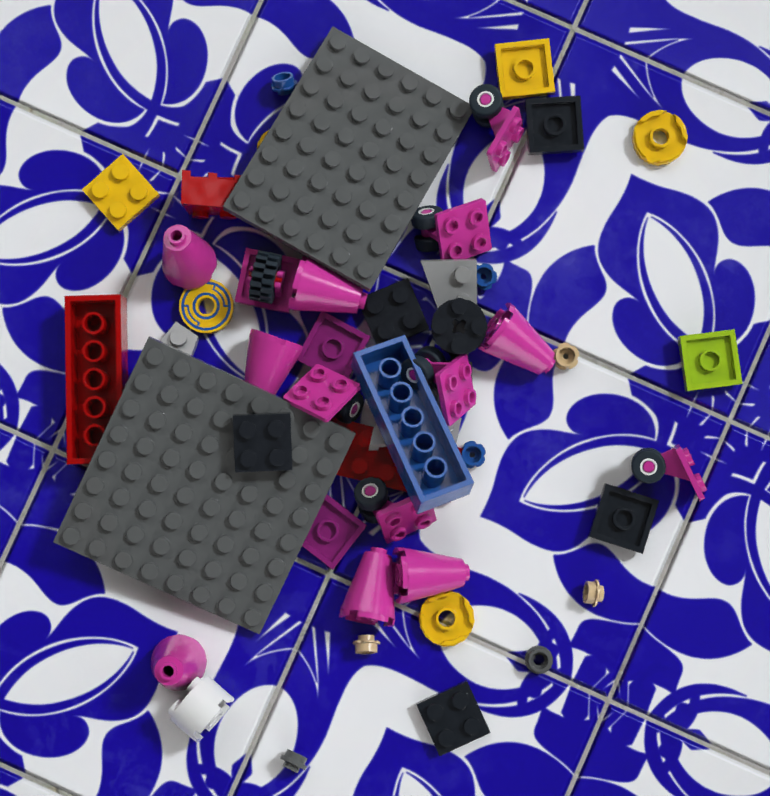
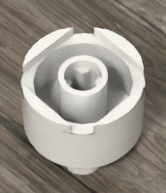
M210 676L202 677L201 679L196 677L186 689L189 692L182 701L178 699L168 710V713L171 715V721L196 743L204 738L201 735L202 731L207 729L210 732L230 708L226 702L234 701V697Z

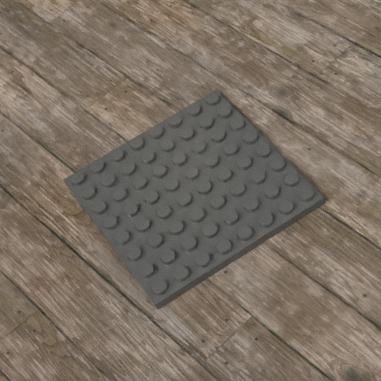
M149 336L53 542L260 634L356 433L332 421L324 422L292 406L289 402L275 394ZM290 412L293 470L235 473L233 414Z

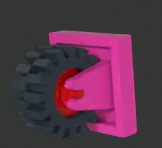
M246 248L235 303L289 314V299L294 294L292 286L300 259Z

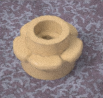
M561 343L557 349L553 350L555 352L554 359L556 360L555 365L561 370L566 368L572 369L578 364L579 351L575 346H571L569 343ZM564 354L568 355L567 359L563 358Z
M597 579L593 582L586 581L583 588V602L596 607L598 602H602L604 598V586L600 585Z
M358 635V640L353 641L355 653H378L377 645H380V641H375L374 635Z

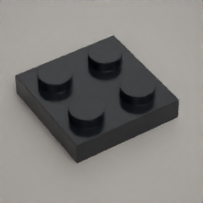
M580 96L525 99L528 155L584 151Z
M408 278L368 294L365 307L361 309L376 345L403 335L406 338H410L429 330Z
M290 412L233 414L235 473L293 470Z
M604 483L588 537L643 554L659 500Z
M467 680L416 703L439 756L491 733Z

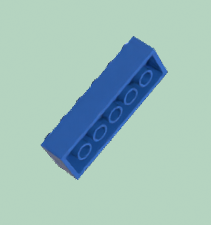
M403 335L354 352L351 368L358 383H360L363 395L415 511L419 514L469 495L474 481L421 368L413 362V359H416L406 336ZM406 359H410L412 362L418 390L412 389L401 378V365Z

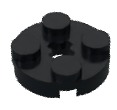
M463 298L444 302L435 311L431 321L432 338L437 346L447 353L457 355L470 353L478 348L483 342L488 328L481 308L474 302ZM456 319L458 322L463 320L466 323L464 325L466 330L464 334L461 332L453 333V320Z

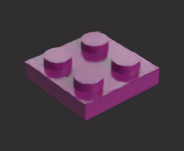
M321 312L303 344L302 353L297 361L310 368L320 364L349 378L353 371L351 368L353 353L365 349L371 336L326 312Z
M327 494L302 546L333 570L367 524Z

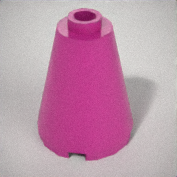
M173 225L169 227L163 236L162 269L166 278L174 286L176 285L187 290L200 288L208 283L217 267L216 254L212 246L186 226Z
M303 255L292 286L293 293L295 294L294 297H290L288 308L294 311L357 314L358 308L364 309L368 293H364L363 288Z
M506 303L505 305L508 309L504 311L500 308L488 322L486 337L478 349L535 374L548 373L555 364V352L518 309L511 303Z
M251 329L244 380L276 395L301 355L303 346L262 331Z
M371 547L370 551L364 552L340 608L339 617L346 616V620L369 625H376L378 621H382L385 627L394 626L395 607L392 556L387 554L386 549Z
M395 547L392 555H397V562L392 563L394 594H399V598L395 600L398 604L464 587L465 581H469V565L465 564L461 558L404 547Z
M182 634L168 636L160 641L151 656V669L155 679L165 688L174 691L186 690L196 677L201 679L207 665L205 650L201 644L194 638Z

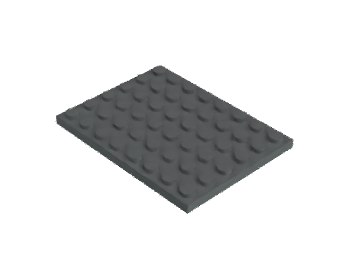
M332 26L224 203L223 210L370 292L472 115L470 104Z

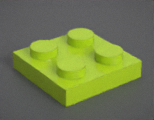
M735 329L678 337L685 392L743 384Z

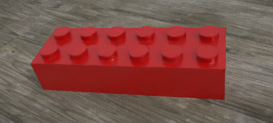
M121 294L64 296L68 465H89L128 381L127 298Z

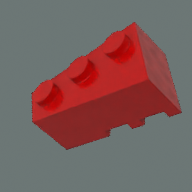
M182 170V206L188 214H192V217L196 219H208L209 215H220L221 219L226 220L236 219L235 216L223 210V205L241 175H234V178L217 177V173L208 172V177L191 176V171Z

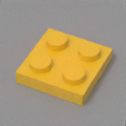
M549 38L494 45L498 87L503 100L555 94Z
M124 154L120 155L82 189L119 232L160 197L159 193Z

